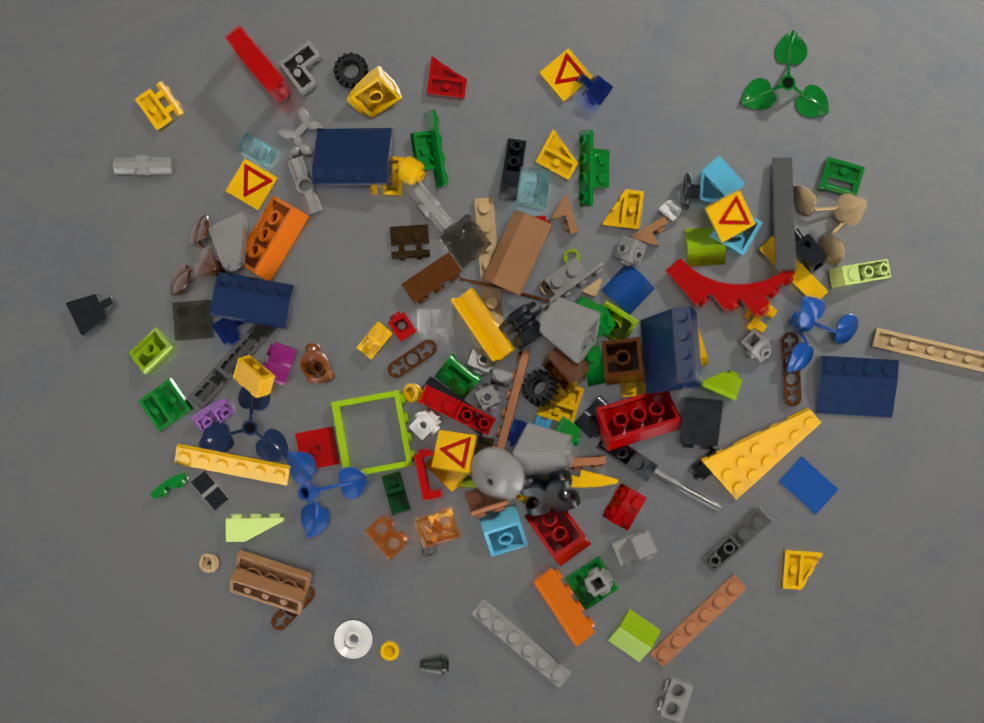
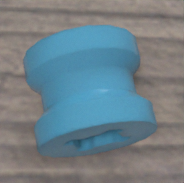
M537 415L534 424L549 429L552 419H542L541 416Z

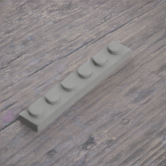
M484 598L471 612L475 618L558 688L570 676L571 672Z

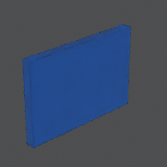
M802 456L779 480L781 485L786 487L815 515L839 490L837 486H834Z

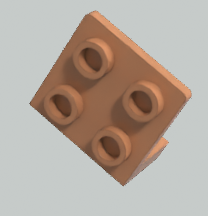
M478 488L464 492L470 508L471 516L475 515L476 518L487 515V511L494 509V512L506 509L505 505L508 504L507 500L498 501L487 497Z

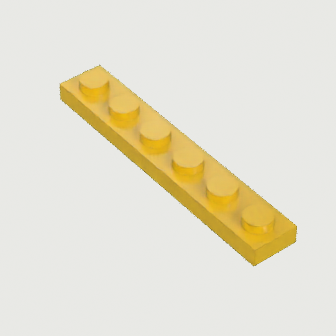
M183 444L177 445L174 464L285 486L288 485L291 468L290 465Z

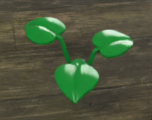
M795 30L784 35L775 49L777 61L787 63V75L781 78L780 85L771 88L770 82L766 79L756 78L747 85L741 99V103L746 107L755 110L770 108L776 102V96L773 91L782 88L786 91L794 89L801 95L796 100V107L803 116L816 117L829 113L827 96L820 87L808 85L805 87L804 92H802L795 86V78L790 75L791 63L798 65L807 56V46Z

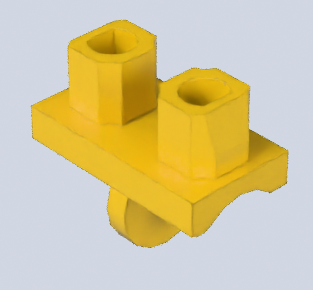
M744 305L743 308L747 311L743 317L749 319L752 313ZM771 305L769 307L770 311L765 315L770 319H772L777 312V310ZM759 315L757 318L752 316L745 328L749 331L755 328L762 334L767 325L759 320L761 318Z
M377 321L356 348L372 360L393 332Z

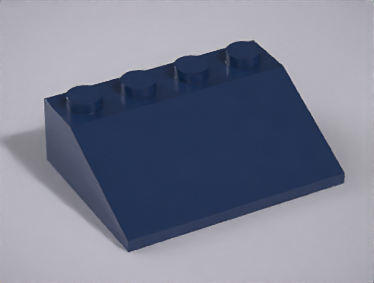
M393 128L317 129L312 163L313 185L318 187L392 186Z
M691 306L673 308L642 319L641 332L646 394L703 386L697 312Z
M819 356L815 413L892 418L898 382L899 360Z

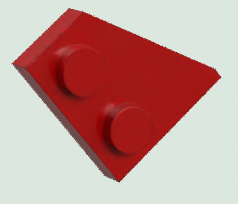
M431 57L427 94L465 99L467 79L438 61L435 57Z

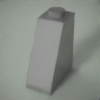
M240 212L209 226L208 229L221 264L227 273L237 271L245 265L248 220L244 213Z

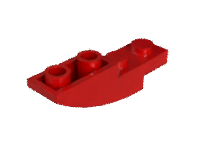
M426 384L417 402L487 436L496 418Z

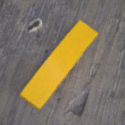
M771 236L759 248V251L776 268L774 237ZM796 259L795 277H793L795 280L792 284L805 296H812L821 300L828 290Z
M581 469L579 476L572 475L573 481L570 487H600L617 484L619 479ZM540 474L544 479L548 478V476Z

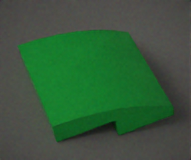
M169 378L138 400L159 432L193 410V407L172 378Z
M597 556L565 577V580L585 610L599 603L602 599L620 588L614 579L612 581L614 584L610 588L611 591L603 596L599 594L594 597L587 590L584 580L590 570L596 567L598 569L604 567L606 571L608 570L600 556ZM598 577V578H597V581H598L599 583H603V581L601 580V578Z

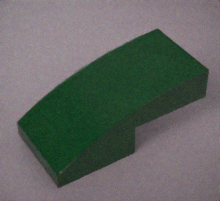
M400 471L381 476L392 515L411 511Z

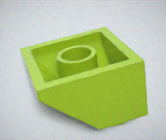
M728 370V373L721 372L703 379V386L699 387L727 399L736 400L742 379L738 377L739 373Z

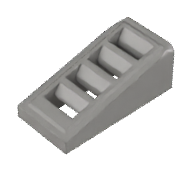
M493 369L491 384L508 388L512 377L511 372Z

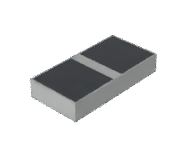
M206 470L190 482L214 511L218 510L230 499Z

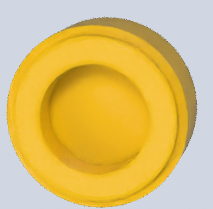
M409 383L403 388L405 401L416 403L422 389L418 384Z
M393 641L384 642L380 648L381 657L387 661L396 659L399 654V647Z

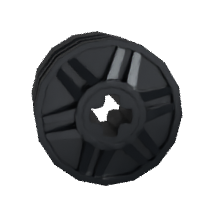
M534 301L522 305L510 313L504 322L501 323L503 327L510 323L513 325L507 331L508 334L515 331L518 332L513 342L519 351L543 335L539 332L541 323H539V320H536L541 310L539 309L534 313L530 311L536 306Z

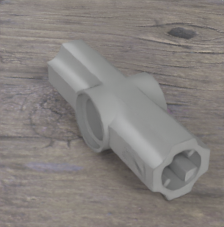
M145 155L134 156V158H114L113 171L115 175L134 174V176L172 174L173 162L172 157Z
M303 156L287 161L307 215H313L322 211L323 207L315 186L312 184V179ZM303 181L310 182V188L307 191L300 189Z
M417 181L415 184H409L405 188L411 198L418 204V208L434 223L441 233L454 224L450 216L442 209L440 202L432 193L428 192L421 182Z

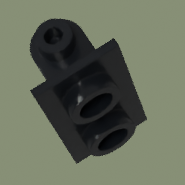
M713 448V450H710L706 455L707 457H710L716 454V451L721 449ZM700 459L695 461L691 465L692 468L689 469L690 473H696L693 477L697 482L703 481L712 474Z

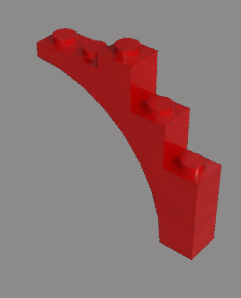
M681 258L666 270L668 276L696 308L705 306L712 296L725 313L736 310L740 306L739 302L741 301L755 318L759 315L763 317L770 311L769 307L771 305L767 300L769 297L773 299L779 294V289L785 285L787 287L795 280L793 278L795 277V271H782L769 279L751 284L723 283L701 275L688 266Z

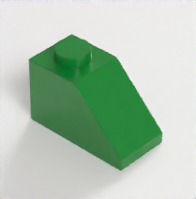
M584 296L580 297L576 304L601 313L597 337L608 335L616 326L607 308Z
M600 345L593 346L583 358L588 364L589 369L586 376L588 387L606 383Z
M562 416L554 431L571 436L572 445L576 447L581 439V436L578 435L581 429Z

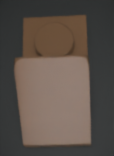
M565 195L550 221L565 217L566 220L563 221L564 229L572 235L578 233L568 195Z
M664 216L631 235V238L659 247L653 232L655 231L658 234L665 230V225L668 224V221Z

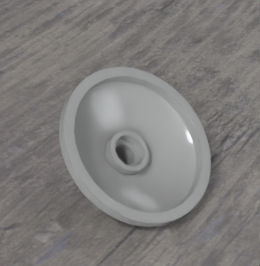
M488 447L480 450L471 461L470 472L472 480L476 487L487 497L498 501H508L515 498L522 491L525 482L524 472L518 460L509 452L496 447Z

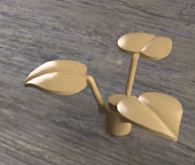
M800 185L794 186V207L800 215L807 217L813 211L836 210L835 216L841 223L829 236L822 235L818 245L827 255L826 262L837 267L844 257V246L837 237L833 236L843 225L848 224L852 226L860 222L868 200L845 193L840 196L838 206L817 208L815 207L817 198L810 189Z

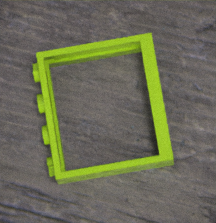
M396 390L331 402L343 469L352 466L341 406L395 397L406 461L360 470L364 474L413 466L415 451L410 449V443L413 442L411 431H407L406 426L409 423L408 412L403 410V405L406 404L404 393Z

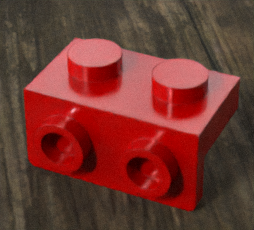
M621 483L616 489L609 505L605 508L603 517L628 531L647 498Z

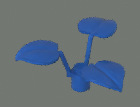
M802 296L801 309L792 315L790 322L798 328L797 333L801 335L804 343L799 342L793 348L788 361L787 372L803 369L810 363L813 357V347L808 345L809 341L803 332L810 331L813 325L836 333L834 341L843 344L855 335L859 325L858 318L853 314H845L839 319L836 329L829 328L816 322L824 314V302L816 297Z
M287 452V463L291 466L290 474L295 482L302 484L298 489V496L301 500L309 503L301 510V522L306 538H311L322 533L327 528L330 520L328 510L319 507L320 504L312 500L317 498L319 491L341 486V492L346 498L356 499L363 494L367 484V477L358 468L346 467L338 474L340 483L318 488L315 484H309L312 481L311 476L316 472V462L313 456L306 452Z

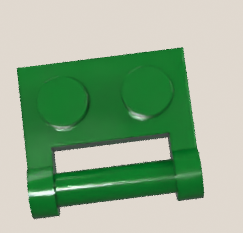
M828 156L818 190H826L840 195L849 193L857 196L865 167ZM829 177L852 184L853 186L850 190L827 183V179Z
M453 353L435 374L437 379L463 400L482 378L479 374L475 375L459 362Z

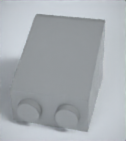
M558 297L554 303L552 302L549 305L548 310L541 314L539 318V323H541L539 332L574 362L579 364L596 344L601 313Z
M528 423L513 451V456L520 463L524 475L550 474L555 471L567 470L568 466H572L574 456H572L574 445H572L571 436Z

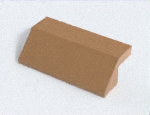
M514 209L483 280L520 295L552 225Z
M239 550L236 569L230 577L229 592L301 615L310 589L312 573Z

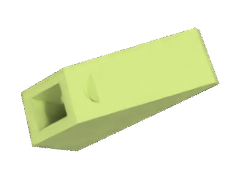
M888 259L828 269L832 288L891 277Z
M271 513L269 517H261V514H250V517L242 518V514H230L231 518H226V542H246L284 521L285 517H280V513Z

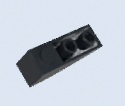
M512 138L507 140L499 198L518 201L527 142L525 140Z
M601 439L596 447L647 482L658 467L654 462L628 445L607 451Z

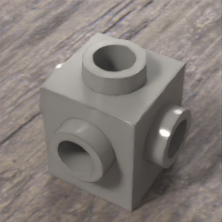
M622 235L614 257L620 259V263L630 267L631 264L639 266L648 245L637 239Z
M755 328L741 341L747 349L745 353L752 360L756 358L760 363L775 350L770 344L772 340L765 333L761 335Z
M473 347L465 366L475 375L479 374L481 377H485L489 372L492 373L496 362L490 359L483 348Z
M486 382L477 387L478 391L475 392L476 397L473 399L478 408L482 406L483 410L487 408L488 411L499 407L497 403L500 402L499 397L502 394L498 386L493 387L492 384L488 386ZM486 393L491 394L489 401L484 399Z
M596 567L590 570L584 580L587 590L594 597L599 594L601 596L611 591L610 588L614 584L611 572L609 570L606 571L604 567L601 569ZM600 577L603 583H599L597 578Z

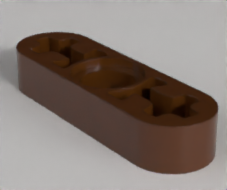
M424 340L392 361L388 366L389 375L394 378H400L435 355L437 352L436 343L432 340ZM424 344H433V352H425L423 354L425 358L421 359V355L416 349L420 348V351L425 349ZM411 353H415L418 356L417 363L413 365L407 362V356ZM403 358L409 369L405 370L404 366L400 369L401 373L399 375L392 373V366L394 364L396 366L401 365L402 362L400 360Z
M310 585V590H311L310 595H311V597H310V598H309V597L306 598L305 605H304L303 609H304V608L314 599V597H315L316 592H315L314 587L311 586V585ZM279 609L271 619L272 627L276 630H284L298 614L285 610L286 614L292 618L289 619L287 616L283 621L285 625L280 624L277 626L275 618H281L285 614L282 612L283 609Z

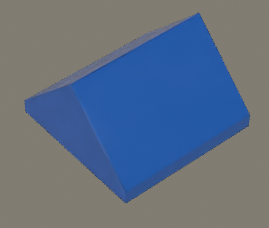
M624 265L601 291L621 310L630 315L655 288L632 265L630 267Z

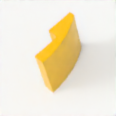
M557 384L559 390H556L558 395L553 396L555 400L552 401L550 399L551 404L547 405L545 403L544 407L539 405L536 415L558 422L564 416L574 423L584 387L577 386L567 394Z

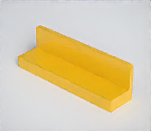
M474 288L468 289L459 298L451 299V302L492 361H502L516 350Z

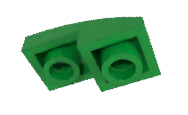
M184 472L169 478L160 484L150 495L155 500L159 499V497L163 499L170 491L168 489L169 486L173 490L178 487L181 489L187 483L186 477L189 474Z

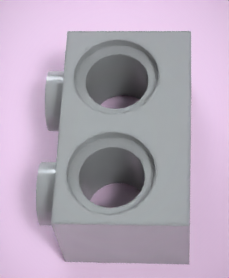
M670 677L669 681L666 680L663 687V692H665L664 698L660 699L657 705L659 715L682 723L694 688L693 684ZM676 685L682 687V692L678 695L672 693V689ZM675 704L676 711L668 713L666 711L667 706Z

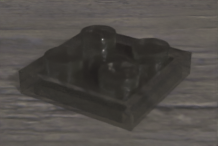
M466 214L439 238L461 268H465L492 244L470 214Z
M211 300L172 303L175 341L214 338L213 316L210 315Z

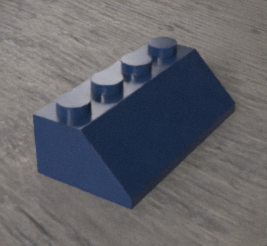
M218 271L213 290L210 315L286 329L293 302L294 285Z

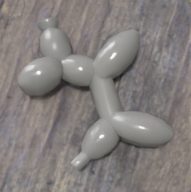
M303 107L298 109V117L302 123L295 132L289 129H283L278 132L282 138L293 140L295 147L291 149L290 155H288L290 159L299 156L300 152L304 156H311L313 151L309 146L303 144L301 136L307 129L316 130L324 128V125H320L314 120H309V115Z

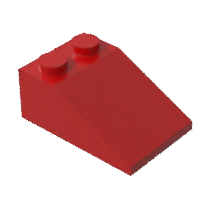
M551 507L550 512L537 516L527 514L524 516L560 567L591 545L567 510L557 511Z

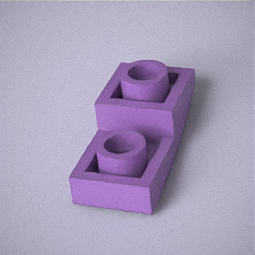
M226 398L221 399L198 411L191 417V420L203 432L215 420L221 424L234 412V409Z

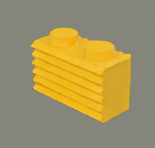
M250 355L238 358L233 374V379L238 381L240 386L248 389L251 395L257 398L271 393V387L276 377Z

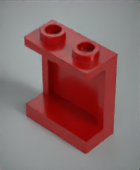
M429 448L417 450L418 454L414 455L423 501L442 497V488L430 490L424 457L434 455V450L430 451Z

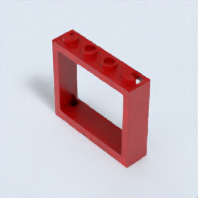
M240 25L225 37L234 51L277 102L280 100L283 102L291 95L289 92L292 89Z

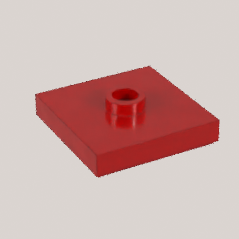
M333 426L295 433L298 452H306L312 455L316 462V468L340 464Z

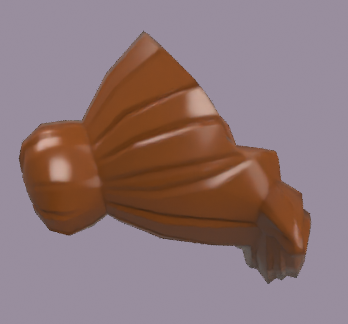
M316 343L307 344L305 347L306 353L299 361L300 370L308 378L307 382L328 383L333 381L335 373L331 370L329 361L321 352L320 346Z

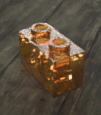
M452 509L443 510L415 520L424 549L460 538Z
M382 515L365 532L383 553L391 559L408 544L406 542L408 538L401 530L398 532L393 527L395 522L389 516L385 517ZM380 523L385 524L387 527V531L384 534H380L376 530L377 525ZM391 538L399 540L400 545L398 548L390 547L389 540Z

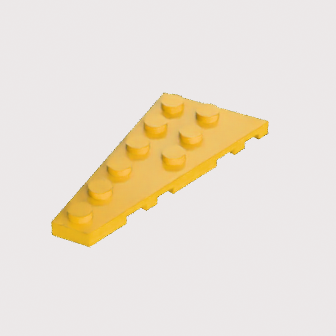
M807 407L778 424L770 425V428L751 434L735 442L733 446L724 450H718L716 454L710 457L706 456L700 460L737 500L821 422Z

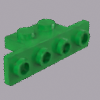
M430 110L424 113L427 131L410 133L414 158L424 164V171L433 170L436 188L447 186L448 174L444 166L445 156L441 147L442 137L439 134L438 128L439 118L436 115V110Z
M593 129L582 130L579 136L580 174L578 179L580 184L578 199L580 207L593 206V188H609V150L593 148Z

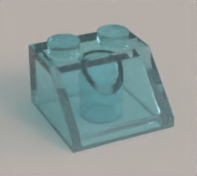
M521 167L516 206L534 211L545 210L548 201L547 194L551 181V172L540 168Z

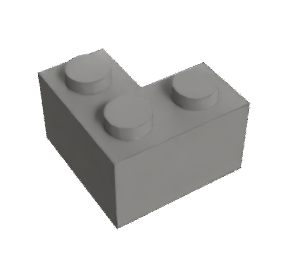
M308 40L278 62V64L302 96H305L318 86L308 69L320 61L322 57Z
M647 529L611 543L620 566L623 564L625 567L636 563L635 559L649 560L655 557L654 553H657Z

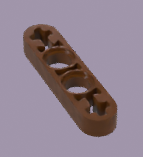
M787 332L780 339L783 399L788 406H797L802 399L800 370L787 372L788 364L785 361V357L791 354L792 351H784V348L789 349L788 343H785L784 340L788 338V335L792 339L794 338L795 341L791 343V349H793L799 343V339L795 333ZM789 373H793L797 377V381L794 384H789L786 381ZM797 386V390H793V393L798 398L794 400V403H791V400L787 399L788 396H791V390H787L786 387Z

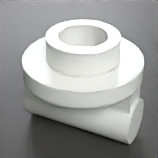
M667 200L658 211L675 222L681 214V207L678 202Z

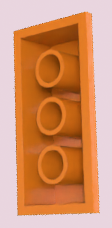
M273 195L247 238L245 265L243 267L263 279L271 281L291 246L296 241L300 231L305 226L309 216Z
M551 566L533 578V583L577 647L595 632L593 629L595 624L589 616L586 618L582 613L585 609L580 601L575 602L572 598L574 592L568 584L564 586L561 579L563 576L558 568L554 570Z

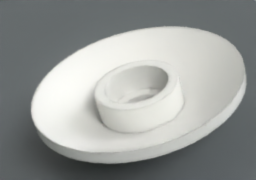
M349 620L337 628L334 635V644L342 656L357 659L364 656L370 650L372 633L363 622ZM352 635H355L357 637L356 642H352L350 640V637Z

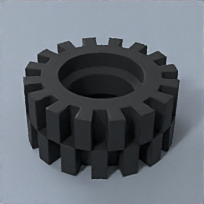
M349 52V54L344 53L343 56L338 57L333 71L340 85L350 89L354 88L368 74L369 69L363 57L357 53ZM350 63L357 65L359 69L358 74L353 78H349L344 74L345 66Z
M538 369V372L533 370V375L528 373L527 376L529 378L526 379L524 377L523 381L525 384L521 385L523 388L521 392L524 394V398L537 407L539 405L544 407L545 403L547 405L551 404L549 400L554 401L555 398L553 396L558 395L556 391L559 390L557 380L550 373L542 369ZM545 382L546 387L544 391L540 394H535L534 390L537 384Z

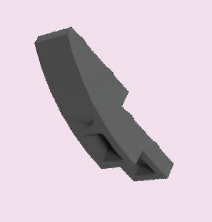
M759 506L730 530L702 560L716 573L740 552L749 541L772 522V519Z

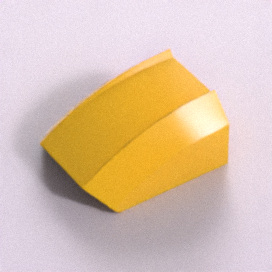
M377 66L352 89L346 101L359 114L371 119L400 100L402 96L395 81L381 66Z

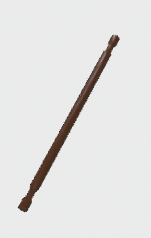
M463 277L460 278V281L463 282L466 281L471 284L515 294L499 286L468 280ZM523 292L520 294V296L550 302V299Z

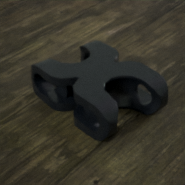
M567 470L555 471L548 474L547 479L540 475L525 477L524 486L520 494L523 496H534L529 498L526 503L528 514L531 516L544 515L550 512L551 507L557 511L577 508L581 502L578 492L575 490H565L572 485L573 478L571 473Z

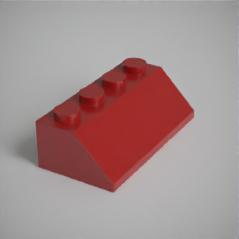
M669 391L653 394L645 393L596 408L600 435L607 451L679 429L682 420Z

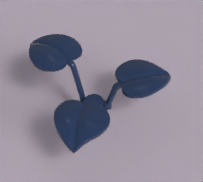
M242 387L239 391L238 402L242 408H250L249 420L243 422L242 429L229 432V427L225 423L213 422L204 430L199 441V446L203 449L227 452L234 445L231 435L242 432L249 436L255 434L261 438L255 446L256 453L261 459L265 461L287 460L288 445L284 436L275 429H268L263 436L257 431L258 426L253 421V409L257 411L264 410L270 403V394L257 398L252 396L245 387Z

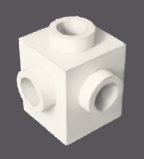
M431 408L424 411L421 409L414 416L416 420L409 428L421 440H424L430 435L434 436L441 429L439 425L443 420L437 411Z

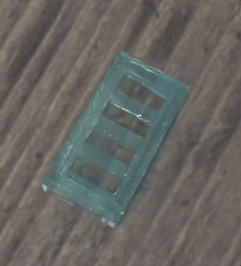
M246 132L236 147L237 150L267 167L271 166L279 152L274 147ZM247 139H251L248 147L244 149L243 146ZM254 142L258 143L253 153L249 152ZM263 146L264 148L258 157L256 154L259 148ZM268 149L270 150L267 158L264 160L262 158Z

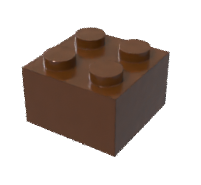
M640 337L601 341L607 385L645 381Z
M558 347L550 351L543 362L544 368L557 380L558 384L567 394L585 380L589 371L588 364L584 359L578 364Z

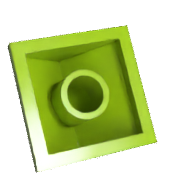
M714 227L685 229L688 266L726 264V245L710 237Z
M605 301L602 306L609 310L616 324L605 337L610 340L628 338L639 320L610 302Z
M155 327L129 352V355L141 371L149 375L176 347Z
M629 608L608 641L640 662L652 649L661 630Z

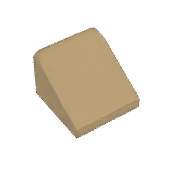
M601 278L597 279L581 292L591 297H596L603 280Z

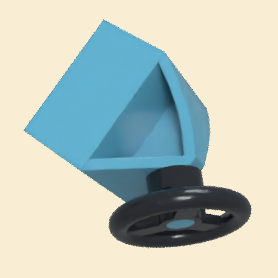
M718 156L699 174V184H691V174L689 172L685 173L682 197L683 209L685 211L689 209L691 198L714 203L739 190L745 183Z

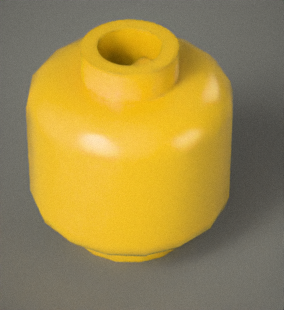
M411 156L401 158L395 168L397 176L410 185L415 184L417 181L421 182L425 176L424 164Z

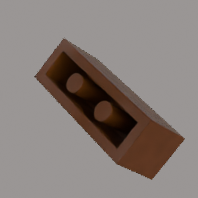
M448 252L401 285L414 304L417 302L422 304L429 299L427 295L433 291L437 294L445 288V283L448 281L453 283L461 277L459 274L462 273V270Z

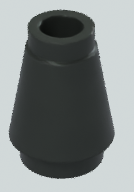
M443 656L421 660L420 670L421 672L425 671L444 675V673L449 672V660Z

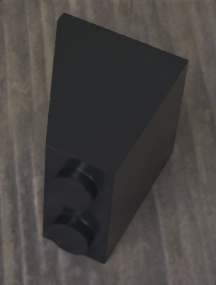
M682 397L680 411L682 420L679 426L678 443H682V447L685 448L701 445V449L713 450V446L718 447L724 401Z

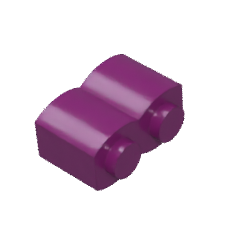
M275 342L274 345L270 344L267 355L270 357L267 363H263V366L276 376L273 382L285 386L298 349Z

